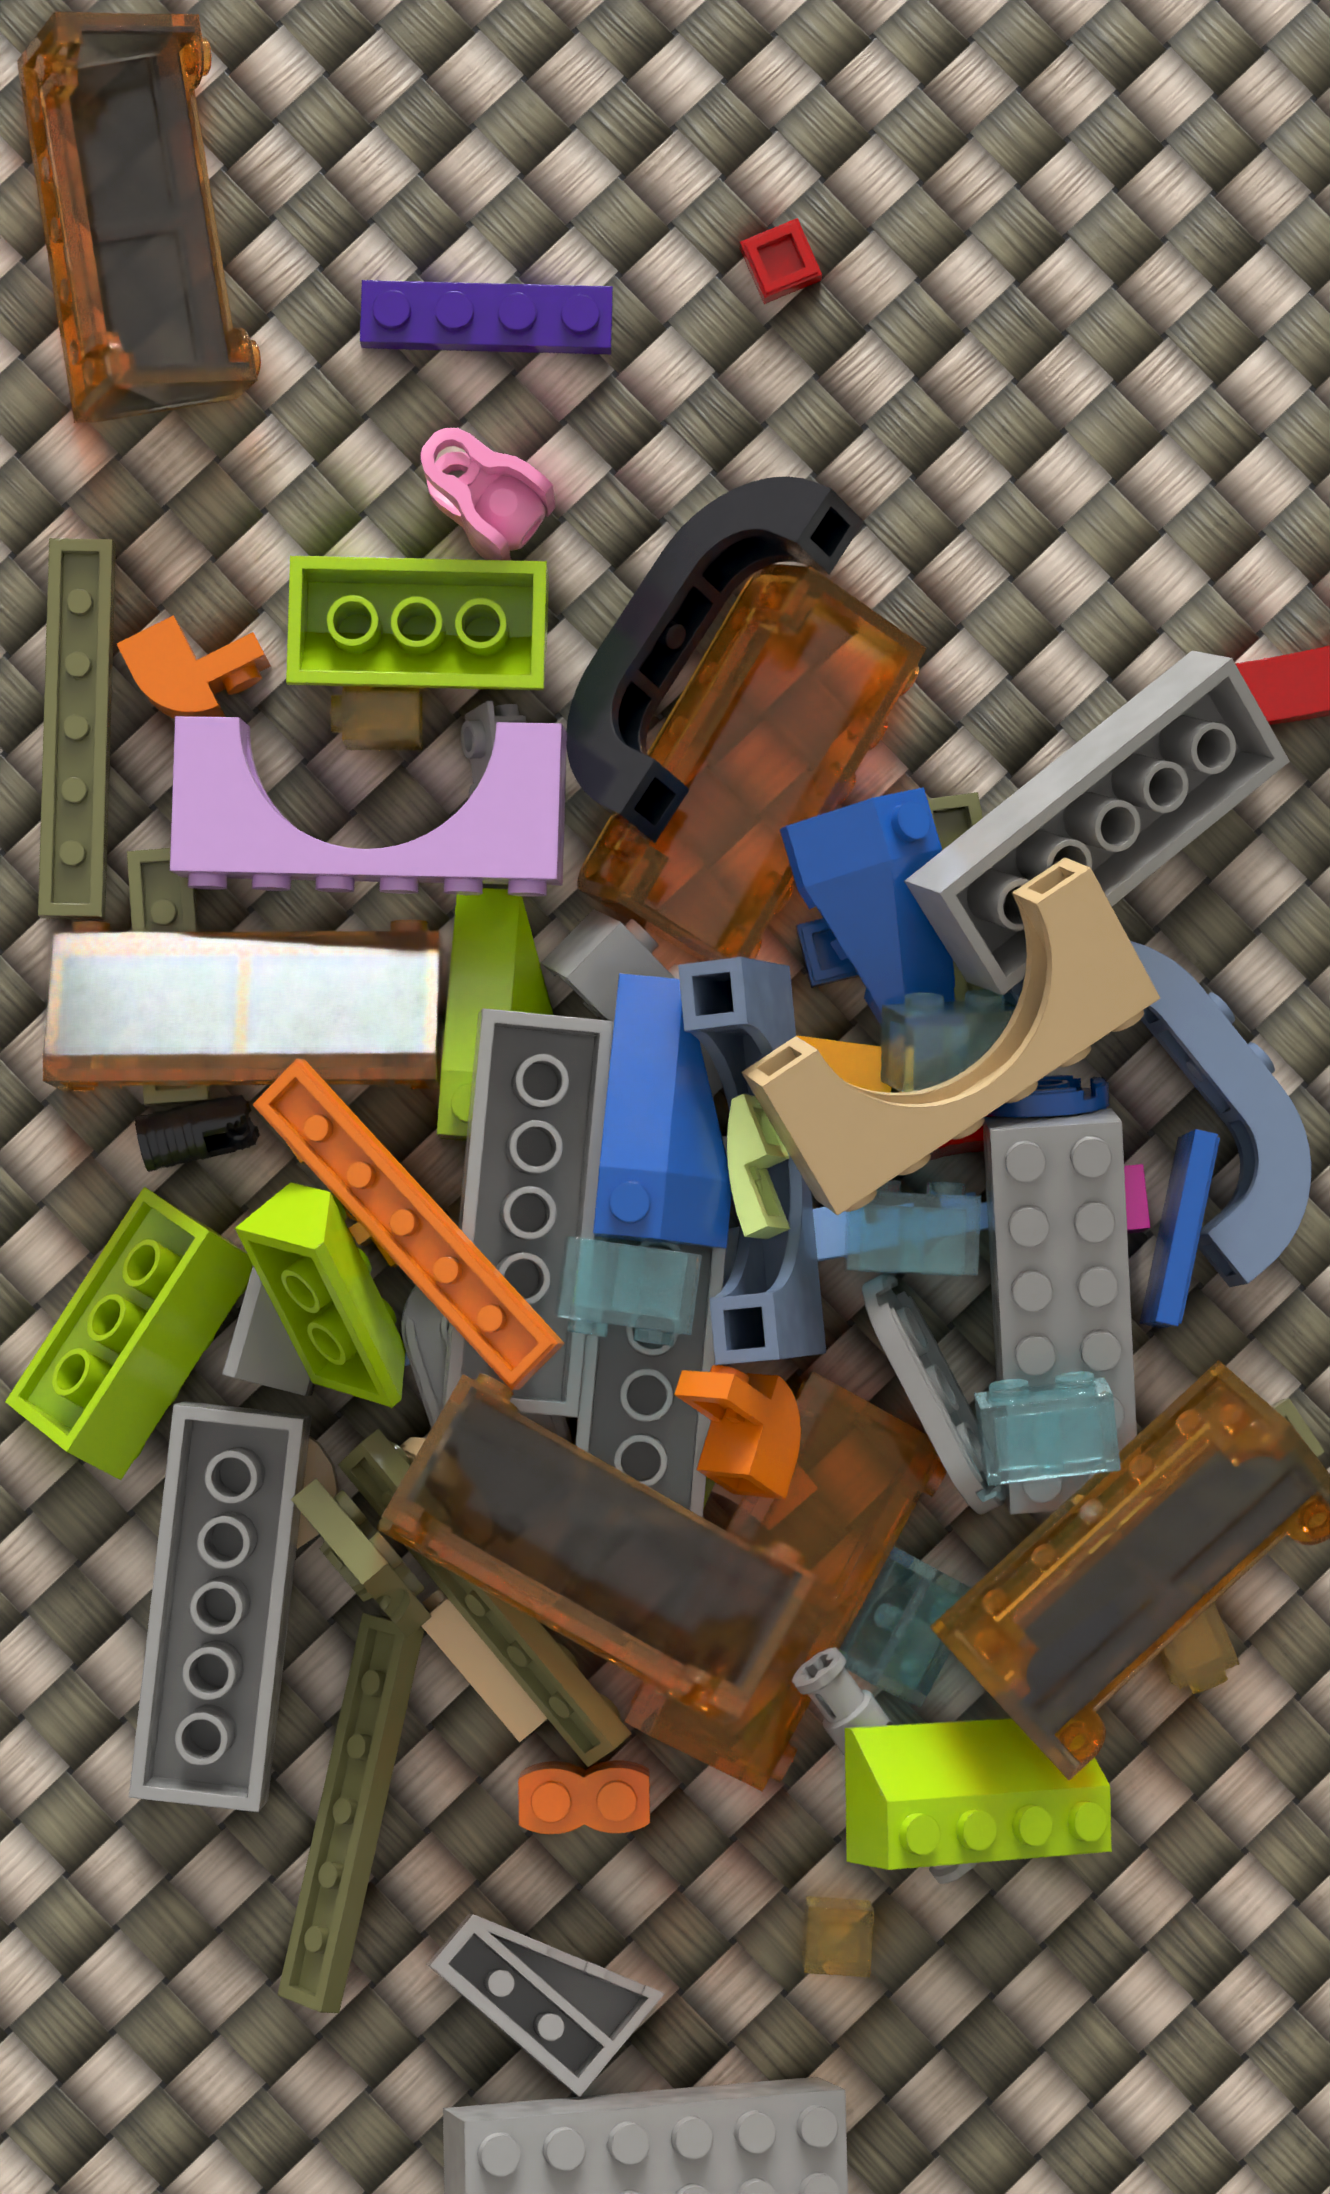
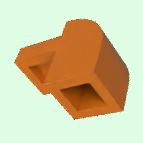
M174 615L116 643L135 682L148 700L162 713L174 719L175 716L226 717L215 694L226 689L228 695L242 692L257 684L262 679L260 672L271 667L254 632L197 660Z
M713 1365L710 1372L682 1370L674 1395L711 1420L696 1470L734 1495L786 1499L796 1466L801 1439L799 1410L788 1384L779 1375L744 1373L724 1365Z

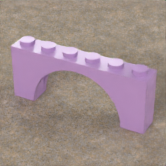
M175 716L170 871L180 877L188 878L189 888L210 890L227 889V878L252 879V889L265 891H288L291 887V880H316V890L324 892H354L355 881L380 882L379 891L384 893L413 894L418 893L419 883H444V893L481 895L483 884H508L509 895L546 896L547 885L563 886L567 732L561 723L497 722L495 742L486 771L468 801L451 818L433 831L415 840L384 848L358 849L333 845L313 838L294 827L280 813L260 781L253 760L250 726L239 717Z

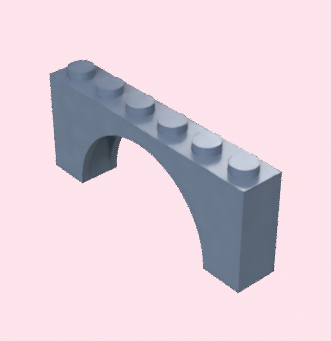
M745 957L678 965L684 1031L694 1035L710 1055L720 1077L729 1111L733 1098L741 1094L755 1096L741 1072L796 1036L790 966ZM790 1155L789 1159L767 1169L790 1229L772 1238L761 1239L744 1237L741 1225H739L738 1245L730 1277L722 1291L715 1297L709 1298L715 1365L780 1360L826 1353L812 1196L809 1187Z

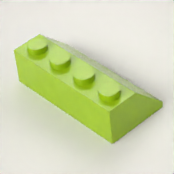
M290 556L287 685L544 690L549 589L547 561Z
M143 1187L5 1402L66 1452L122 1480L133 1461L141 1454L147 1439L167 1408L177 1398L180 1388L201 1355L211 1345L216 1332L237 1299L247 1289L253 1267L247 1252L156 1193Z
M1062 1714L844 1728L847 1862L895 1870L1112 1852L1110 1784L1072 1715Z

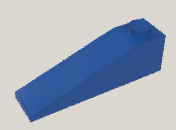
M924 787L870 798L781 828V836L798 892L809 910L817 907L835 936V939L830 944L840 960L848 958L866 987L865 1001L892 1045L896 1048L902 1061L906 1063L959 1049L954 997L955 976L953 959L904 882L942 851Z
M619 973L593 1234L595 1237L727 1249L732 1196L728 1160L700 1041L691 1033L684 1031L680 980Z

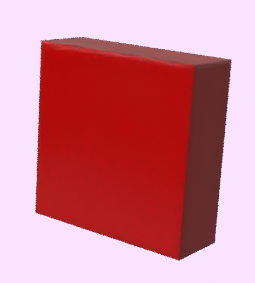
M798 218L740 242V251L764 304L817 283L822 279L821 270Z

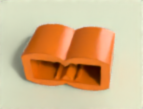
M624 1760L598 1763L586 1770L574 1764L559 1761L542 1762L529 1766L521 1771L518 1778L519 1826L540 1834L566 1833L584 1824L592 1829L606 1833H626L641 1829L650 1823L649 1769L641 1764Z

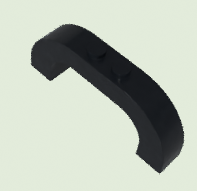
M790 476L772 477L744 484L706 505L688 520L666 545L583 673L572 699L567 720L566 748L571 770L578 784L594 801L628 829L643 838L656 843L690 791L686 785L647 754V732L654 712L727 599L746 578L766 566L779 562L801 563L830 575L864 522L832 488L804 478Z

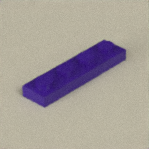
M362 280L361 348L611 355L613 286Z

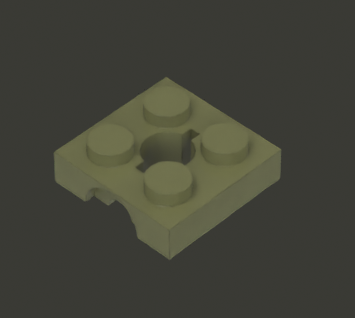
M315 1478L291 1499L325 1540L319 1548L320 1551L363 1602L374 1598L406 1638L432 1617L416 1598L426 1588L379 1531L377 1532L366 1516L343 1489L332 1498Z

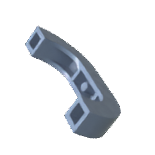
M1130 941L1160 996L1159 1000L1144 1009V1015L1140 1020L1224 1122L1238 1148L1240 1173L1237 1187L1225 1208L1201 1228L1198 1249L1229 1287L1249 1284L1270 1266L1288 1246L1305 1213L1311 1185V1156L1305 1128L1292 1100L1272 1075L1275 1072L1273 1062L1258 1045L1252 1042L1247 1044L1232 1024L1235 1022V1017L1228 1005L1218 995L1212 992L1207 994L1190 973L1166 955L1148 946ZM1024 979L1004 995L993 992L1011 1016L1017 1006Z

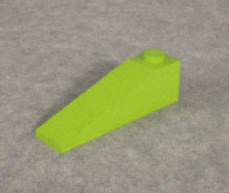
M482 888L481 895H456L437 1135L441 1139L462 1141L467 1139L478 1013L482 1008L553 1015L522 896L509 895L508 889Z

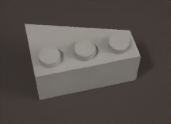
M595 909L541 962L554 976L558 975L575 991L584 1001L583 1005L597 1018L600 1017L602 1020L614 1021L619 973L679 979L678 965L674 964L667 970L651 954L659 945L635 920L630 919L623 925L620 921ZM700 1042L712 1096H714L723 1086L710 1055Z
M468 1914L426 1964L566 2088L579 2097L665 1994L474 1914Z

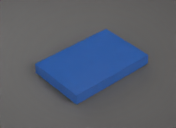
M1194 1129L1178 1137L1139 1324L1157 1328L1176 1327L1182 1324L1220 1141L1217 1133Z

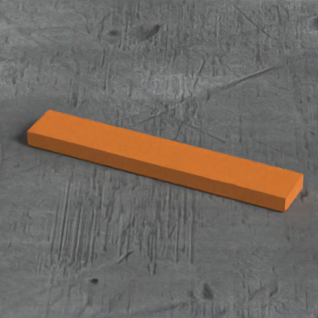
M297 1058L253 1103L257 1111L511 1390H520L565 1344L306 1060Z

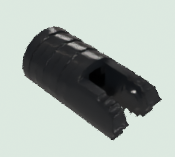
M235 1094L225 1098L220 1097L192 1103L183 1107L179 1106L170 1110H161L148 1115L135 1116L137 1139L147 1171L151 1172L182 1163H191L195 1160H204L256 1145L260 1133L258 1127L253 1124L249 1117V1113L252 1111L249 1101H246L242 1094Z

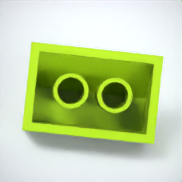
M290 1182L236 1226L235 1230L312 1383L393 1408L402 1400L406 1354L404 1343L395 1326L397 1322L395 1312L388 1302L381 1297L370 1275L372 1271L371 1263L366 1254L356 1246L345 1223L347 1218L346 1212L341 1202L331 1192Z

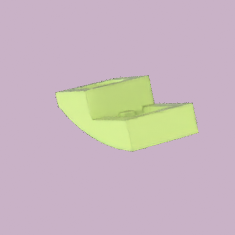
M741 1094L731 1100L728 1118L727 1159L731 1192L744 1237L769 1239L789 1230L790 1227L767 1169L789 1159V1155L757 1098L752 1095Z

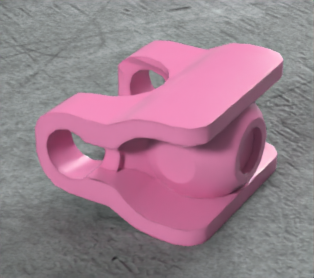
M459 428L438 430L433 433L422 447L421 463L432 502L439 510L464 529L472 547L485 560H511L510 551L522 548L537 531L544 517H548L555 509L553 485L542 473L516 456L493 452L466 431ZM456 446L465 450V452L445 453L435 463L438 453L446 447ZM461 470L466 472L459 478L454 475H448L451 471Z

